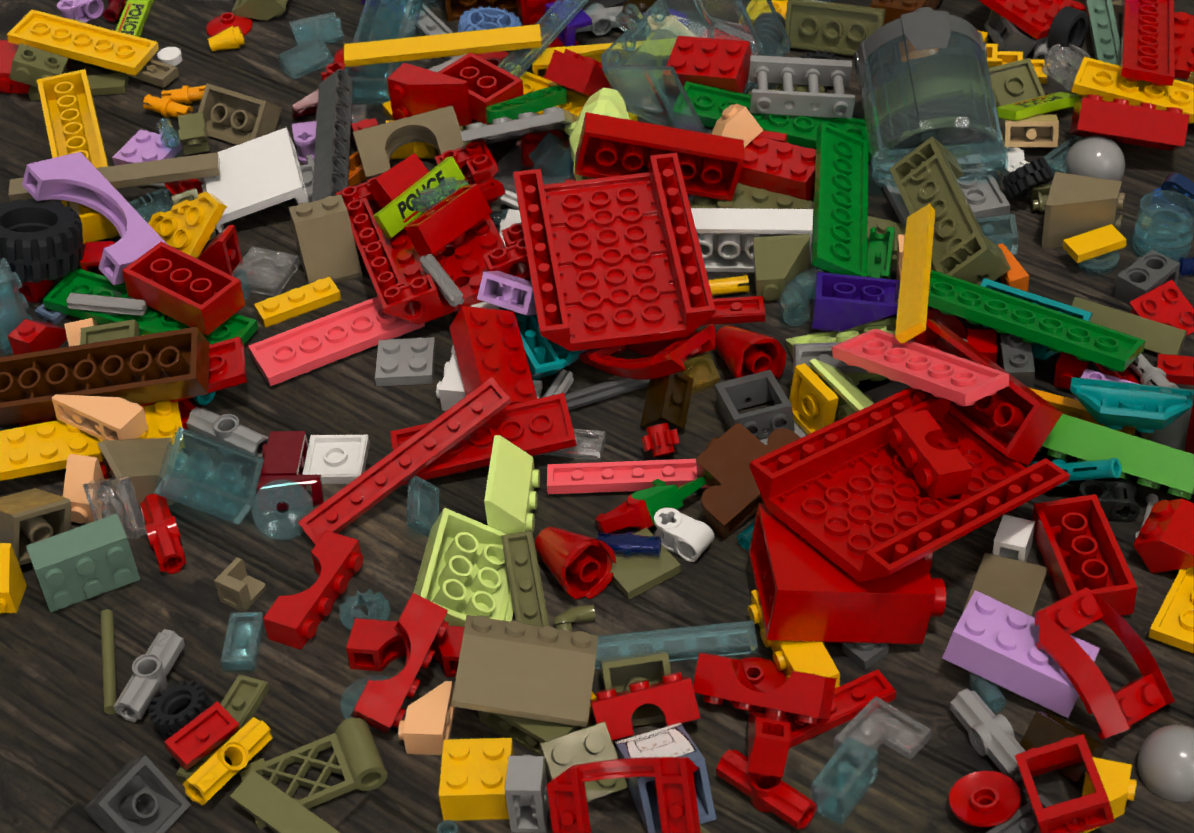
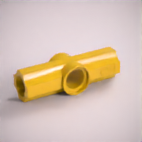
M252 717L225 744L211 754L209 759L183 782L187 796L193 802L204 805L236 773L246 767L248 762L273 738L270 728L263 720L260 721ZM224 755L230 758L232 766L225 761Z

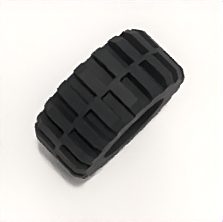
M27 199L26 201L13 200L11 203L4 202L0 204V277L3 280L10 282L15 280L18 283H26V281L38 283L41 280L51 281L55 280L58 276L68 275L70 271L73 272L78 267L80 260L83 258L82 222L79 215L71 207H64L59 202L53 203L50 200L36 201L35 199Z

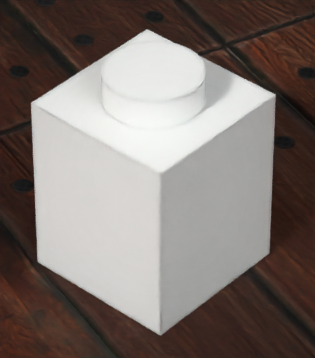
M1004 514L994 539L993 554L1026 562L1033 543L1035 521Z

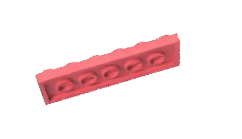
M377 296L248 346V349L269 386H273L376 346L379 340L394 339L424 327L425 324L418 325L386 314Z
M876 328L832 346L833 358L841 360L849 366L860 367L868 373L882 375L890 381L904 383L912 389L926 391L934 397L948 399L959 406L973 405L975 401L986 396H992L997 391L1009 386V374L911 340L900 344L894 334Z

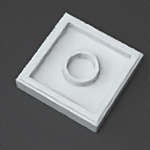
M310 435L302 475L321 474L322 484L351 483L365 471L370 444L369 435Z

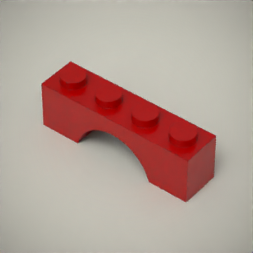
M325 531L311 551L315 572L319 575V578L310 588L301 593L279 596L263 617L268 640L302 650L307 641L314 637L318 625L325 616L330 614L336 599L345 592L352 576L362 567L364 558L361 554L359 540Z
M412 593L394 628L401 636L406 647L404 669L390 679L369 680L350 715L351 717L365 719L369 726L385 734L391 726L396 728L399 726V722L406 712L405 709L401 708V705L406 696L412 699L421 681L415 677L420 667L425 669L428 667L435 651L430 649L434 638L441 640L449 622L444 620L448 612L447 609Z
M355 618L346 646L350 669L382 672L392 661L406 655L405 644L401 636L394 629L397 624L396 621ZM448 625L441 640L434 638L430 649L435 651L432 658L441 664L445 677L456 678L464 627Z
M699 653L693 689L694 693L704 695V702L723 705V699L735 701L734 708L754 711V706L756 705L765 707V714L785 718L786 712L797 714V721L817 724L818 718L830 719L836 678L793 671L782 686L773 691L764 692L750 682L745 673L742 660Z

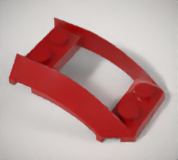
M713 324L707 325L702 330L693 331L684 338L588 349L581 353L579 357L585 365L588 364L596 369L619 377L637 380L661 378L686 370L683 363L688 360V357L715 350V327ZM628 349L650 357L623 359L611 356L620 354Z
M1087 587L1081 588L1035 612V626L1039 625V642L1035 643L1037 649H1043L1053 658L1073 684L1088 714H1094L1101 729V732L1098 733L1100 740L1131 729L1130 726L1167 704L1175 703L1157 662L1142 639L1112 607ZM1098 619H1101L1117 635L1142 674L1141 677L1115 692L1112 691L1106 678L1091 657L1070 636V634Z
M689 757L624 758L572 765L546 784L553 833H591L585 782L626 777H655L662 833H701L693 774L699 768Z

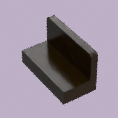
M682 372L650 379L640 426L646 429L658 423H668L671 430L677 429V432L684 430L694 379Z
M1036 711L1020 743L1023 749L1027 751L1031 748H1039L1059 742L1064 738L1084 734L1092 757L1101 758L1107 745L1050 712ZM1080 762L1057 769L1056 771L1075 782H1079L1086 768L1084 763Z

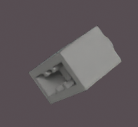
M509 756L505 796L511 832L546 833L549 800L544 756Z

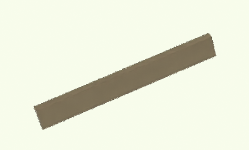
M218 152L96 169L115 189L219 176L220 159ZM23 178L10 179V202L13 200L26 201L27 199H34L22 186Z

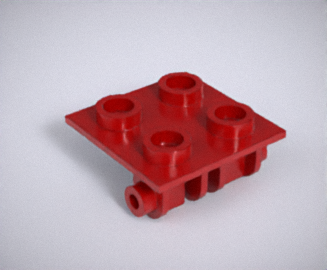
M1173 280L1129 302L1133 309L1130 314L1187 331L1186 336L1194 333V308Z

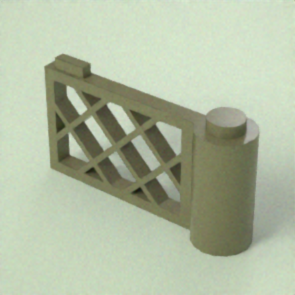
M355 717L345 719L337 727L336 733L268 761H265L264 758L246 765V770L239 772L242 782L252 770L261 776H269L270 779L268 781L273 785H276L278 780L289 782L291 784L285 793L291 798L299 785L310 788L311 791L307 797L300 800L293 798L307 809L355 789L362 791L376 789L387 779L386 768L368 723L365 719ZM333 747L334 752L328 762L315 759L320 751ZM294 762L302 763L296 775L284 773L287 765ZM311 766L323 770L316 782L304 778ZM331 772L343 775L345 781L334 786L325 785ZM255 818L259 829L266 827L265 824Z

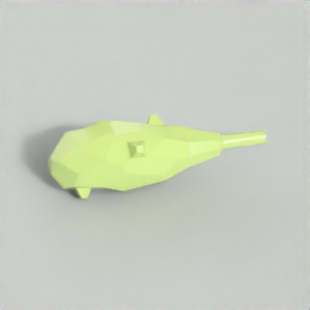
M602 88L594 93L583 106L576 122L565 126V133L570 136V151L574 162L573 173L576 181L593 179V177L575 174V156L585 113L631 120L627 113L625 100L615 89Z

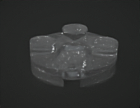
M1056 44L1050 48L1044 59L1043 72L1063 85L1068 91H1072L1073 83L1083 58L1091 57L1087 52L1075 45L1069 44L1067 48L1060 47L1062 44Z

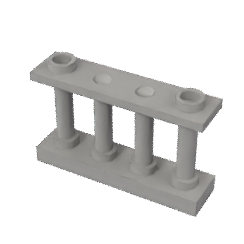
M750 55L748 82H757L758 89H752L749 112L852 119L855 95L845 94L844 87H849L852 61ZM768 83L783 84V91L768 90ZM793 84L808 85L809 92H795ZM819 86H834V94L819 93Z

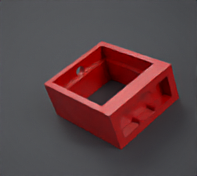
M1084 734L1064 738L1059 742L1039 748H1031L1015 755L1041 833H1080L1115 822L1110 801ZM1083 762L1095 793L1043 808L1032 777Z

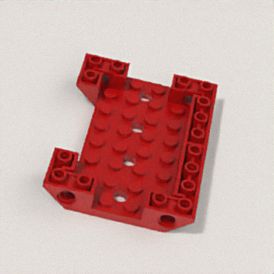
M484 139L470 142L464 147L446 151L442 155L435 157L436 164L438 165L447 157L453 156L466 178L441 199L446 198L464 185H479L495 177L499 170ZM376 177L362 184L346 187L336 193V195L341 194L348 211L354 240L386 314L420 325L458 311L462 306L468 307L482 302L477 299L483 272L500 271L528 280L530 277L522 224H513L509 228L501 230L504 238L503 242L490 215L484 218L485 222L482 225L465 231L466 236L454 243L450 242L445 246L446 250L443 253L434 257L463 293V304L453 307L435 286L431 275H427L421 268L419 260L422 256L425 257L426 255L419 256L405 229H402L392 238H386L373 217L382 209L367 189Z

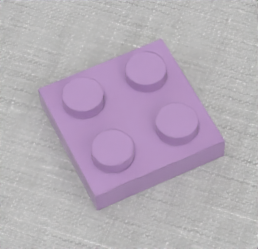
M140 129L112 159L114 166L174 158L183 149V145L177 138Z

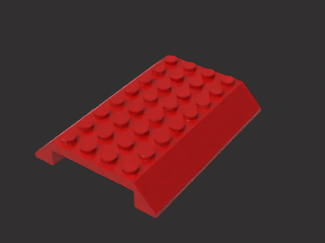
M677 153L650 156V172L546 185H543L541 169L513 172L541 336L571 352L684 338L689 336L716 313Z
M911 387L751 461L749 465L767 510L858 582L889 576L1066 482L1069 480L1070 474L1047 458L1027 468L1019 462L1003 455L972 429L949 414L950 400L937 398L931 393L912 389ZM928 410L942 428L937 449H958L973 468L967 493L932 500L926 490L920 486L911 470L905 466L896 450L888 442V431L891 428L893 415Z

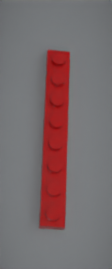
M491 377L298 521L299 526L314 545L317 544L326 530L339 533L511 403L510 397Z

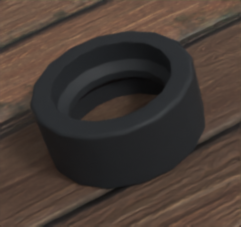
M1070 6L1062 8L1051 23L1047 40L1048 48L1052 52L1066 57L1075 55L1082 47L1089 28L1087 13Z

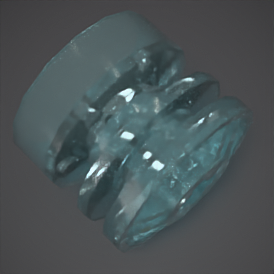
M1167 190L1153 191L1146 194L1140 200L1137 223L1135 224L1132 238V246L1135 251L1142 257L1153 249L1176 262L1185 259L1190 253L1193 241L1194 200L1184 194Z

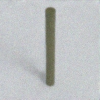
M106 609L100 613L104 712L106 714L116 713L114 704L117 701L113 611Z

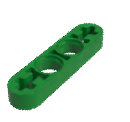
M551 86L486 107V121L493 124L492 120L504 117L515 120L522 113H536L567 102V89L563 86Z

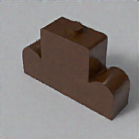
M736 423L720 438L715 437L707 445L706 450L696 458L698 478L705 477L706 485L709 486L703 492L701 498L703 519L724 540L757 512L758 504H765L750 470V462L800 439L792 430L779 428L772 431L768 436L767 445H765L743 425Z

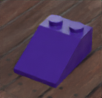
M817 272L813 297L812 328L823 332L843 331L897 314L900 280Z

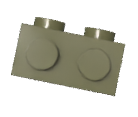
M20 43L12 61L9 79L38 87L37 79L64 74L68 58Z

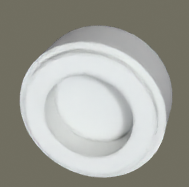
M166 47L157 53L159 62L177 66L182 61L181 50L177 47Z

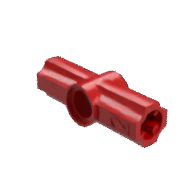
M157 493L149 494L140 505L144 521L146 522L144 526L151 549L155 551L161 571L168 572L169 574L180 572L181 568L187 563L182 545L180 544L182 540L175 517L171 516L165 496H160Z
M729 749L721 756V760L716 767V775L749 796L755 809L761 812H772L797 830L800 828L805 829L812 821L817 811V803L782 781L781 777H763L756 773L748 772V757L736 749L732 751Z

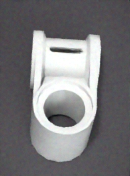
M662 508L654 515V524L657 527L654 536L667 550L679 555L686 561L695 562L715 538L712 529L707 524L695 520L674 508Z

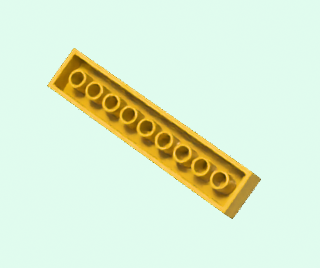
M83 69L37 79L52 158L81 152L95 168L108 167V160L86 70ZM61 200L64 207H71L81 218L83 245L86 242L111 239L119 236L116 227L101 213L76 202Z

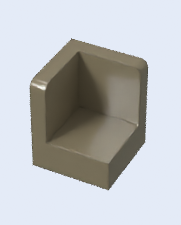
M239 557L214 580L220 602L243 613L267 589L264 582L247 575L244 561Z

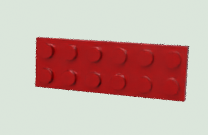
M556 394L506 406L403 485L490 466L494 435L502 436L531 456L577 446L565 394ZM429 423L390 431L393 450Z

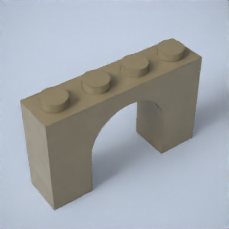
M453 105L353 132L367 181L391 168L389 164L391 155L404 144L410 142L428 143L437 149L439 155L446 151L466 146L465 142H462L461 130Z

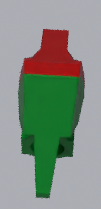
M700 477L677 487L676 485H666L664 481L656 479L652 481L651 488L632 493L628 496L627 501L606 514H599L595 518L598 529L604 534L627 527H636L638 530L648 529L654 525V515L658 510L662 508H674L676 510L684 506L682 500L707 482L705 477Z

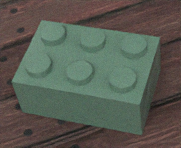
M117 513L26 546L50 613L140 580L127 536Z

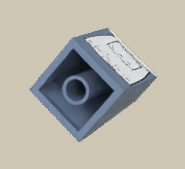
M681 723L615 742L619 759L689 757L699 768L693 772L699 822L703 824L716 820L705 758ZM626 777L625 780L646 833H662L655 777Z

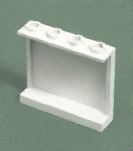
M287 127L218 152L220 175L201 178L203 192L206 191L213 194L227 206L215 227L219 234L224 230V223L284 201L296 198L298 204L309 203L296 148Z

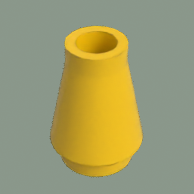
M231 26L219 34L208 38L212 52L239 49L241 45H245V40L239 26Z

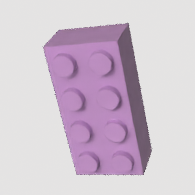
M975 590L951 635L942 658L1067 718L1079 696L1071 681L1053 658L1043 649H1037L1035 643L1039 642V625L1035 626V618ZM1070 635L1095 661L1100 648Z

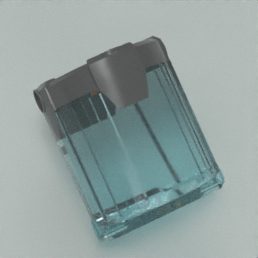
M922 7L914 12L902 14L900 18L880 27L861 42L857 52L854 53L855 74L858 76L870 148L872 178L877 186L881 188L888 185L896 187L897 185L889 168L932 136L956 157L964 173L963 176L957 179L959 181L974 180V178H977V180L988 179V177L999 178L1004 170L1008 169V152L1006 146H1004L987 62L986 44L983 42L981 32H978L972 24L960 17L950 15L947 11Z

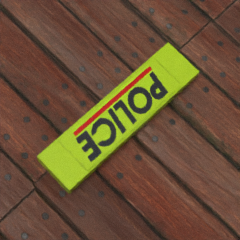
M127 0L115 31L140 37L154 0Z
M1057 92L995 107V117L1018 121L1074 107V103L1081 99V95Z
M453 156L447 157L373 217L385 237L392 238L423 213L421 207L440 200L466 178Z

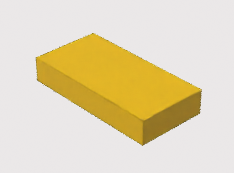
M1110 224L1064 239L1062 248L1077 263L1126 247L1127 239Z

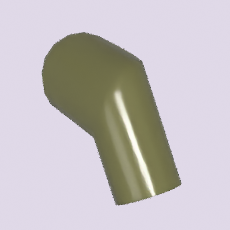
M594 605L570 607L554 618L553 625L559 630L572 631L573 623L595 621Z

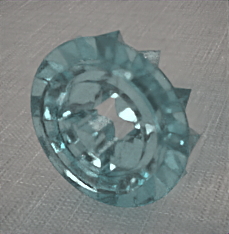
M1115 250L1097 256L1094 259L1078 263V268H1086L1088 273L1096 271L1099 275L1102 271L1111 272L1112 268L1118 267L1119 251Z
M371 589L362 594L357 590L355 596H346L345 603L339 605L340 620L350 630H352L355 618L386 621L390 614L389 601L384 598L382 592L374 594ZM363 605H366V607L368 608V615L366 616L365 613L362 612V610L360 609V607Z

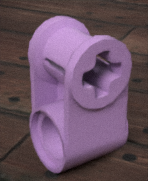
M61 0L57 3V9L61 12L63 18L82 20L86 23L101 16L104 11V4L101 0Z
M317 121L292 124L294 143L297 146V156L300 163L307 164L306 155L312 154L313 161L315 159Z

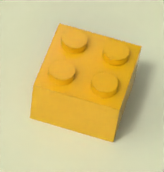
M512 738L443 740L439 800L443 821L509 819L505 783L509 756H515Z

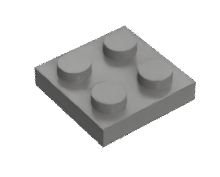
M435 337L379 340L375 371L376 387L433 384L436 350Z

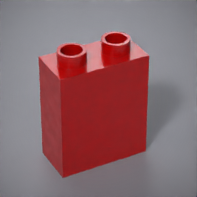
M758 504L749 548V557L767 640L923 644L930 617L941 618L946 607L944 580L942 578H931L929 572L932 565L933 552L889 576L858 582L768 511L765 504Z

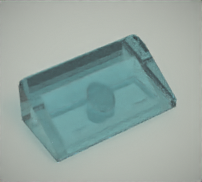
M320 37L279 54L281 69L292 79H296L334 61L333 56Z

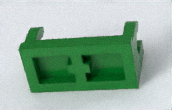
M872 227L869 237H867V277L891 279L895 248V227H887L885 234L876 233L877 229Z

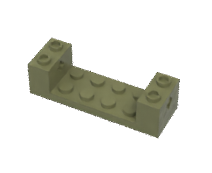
M933 136L889 168L910 215L928 204H931L935 209L932 262L937 272L981 285L983 278L995 281L1011 269L1002 249L987 238L980 228L957 181L964 173L956 157Z

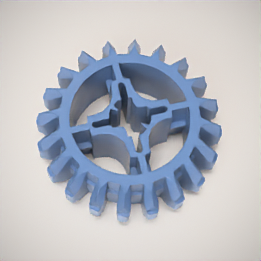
M479 6L478 9L471 8L470 11H465L460 16L457 33L521 26L522 23L519 21V17L515 16L512 12L508 13L506 9L500 10L498 7L490 8L488 6V8H483Z

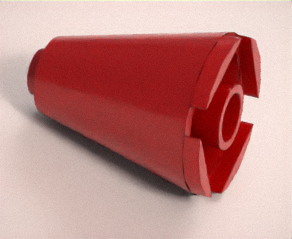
M730 325L723 326L715 334V349L734 378L771 370L778 379L782 375L786 365V351L775 338Z
M547 527L536 537V552L563 590L574 599L580 600L579 598L582 597L593 598L601 593L612 580L614 574L609 571L612 568V563L616 564V556L613 549L604 541L556 527Z

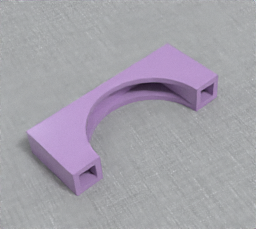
M81 152L27 164L22 186L36 201L66 200L76 202L101 213L116 227L121 239L115 244L104 248L98 268L114 286L125 283L122 273L124 268L158 243H166Z

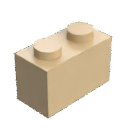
M1038 115L1018 121L1003 119L1002 141L1004 147H1058L1059 120L1056 115Z

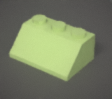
M817 359L809 361V368L839 398L834 422L874 404L870 396L865 395L856 386L855 382L845 376L838 368Z
M494 435L484 499L487 524L507 534L526 531L534 532L535 518L534 513L531 512L537 509V491H534V489L540 487V470H535L534 459L531 455L502 436Z

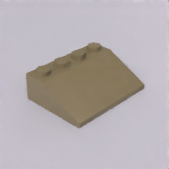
M466 615L451 706L587 728L598 636L583 631L572 632L559 630L551 626L540 627L523 624L519 621H503L481 615Z

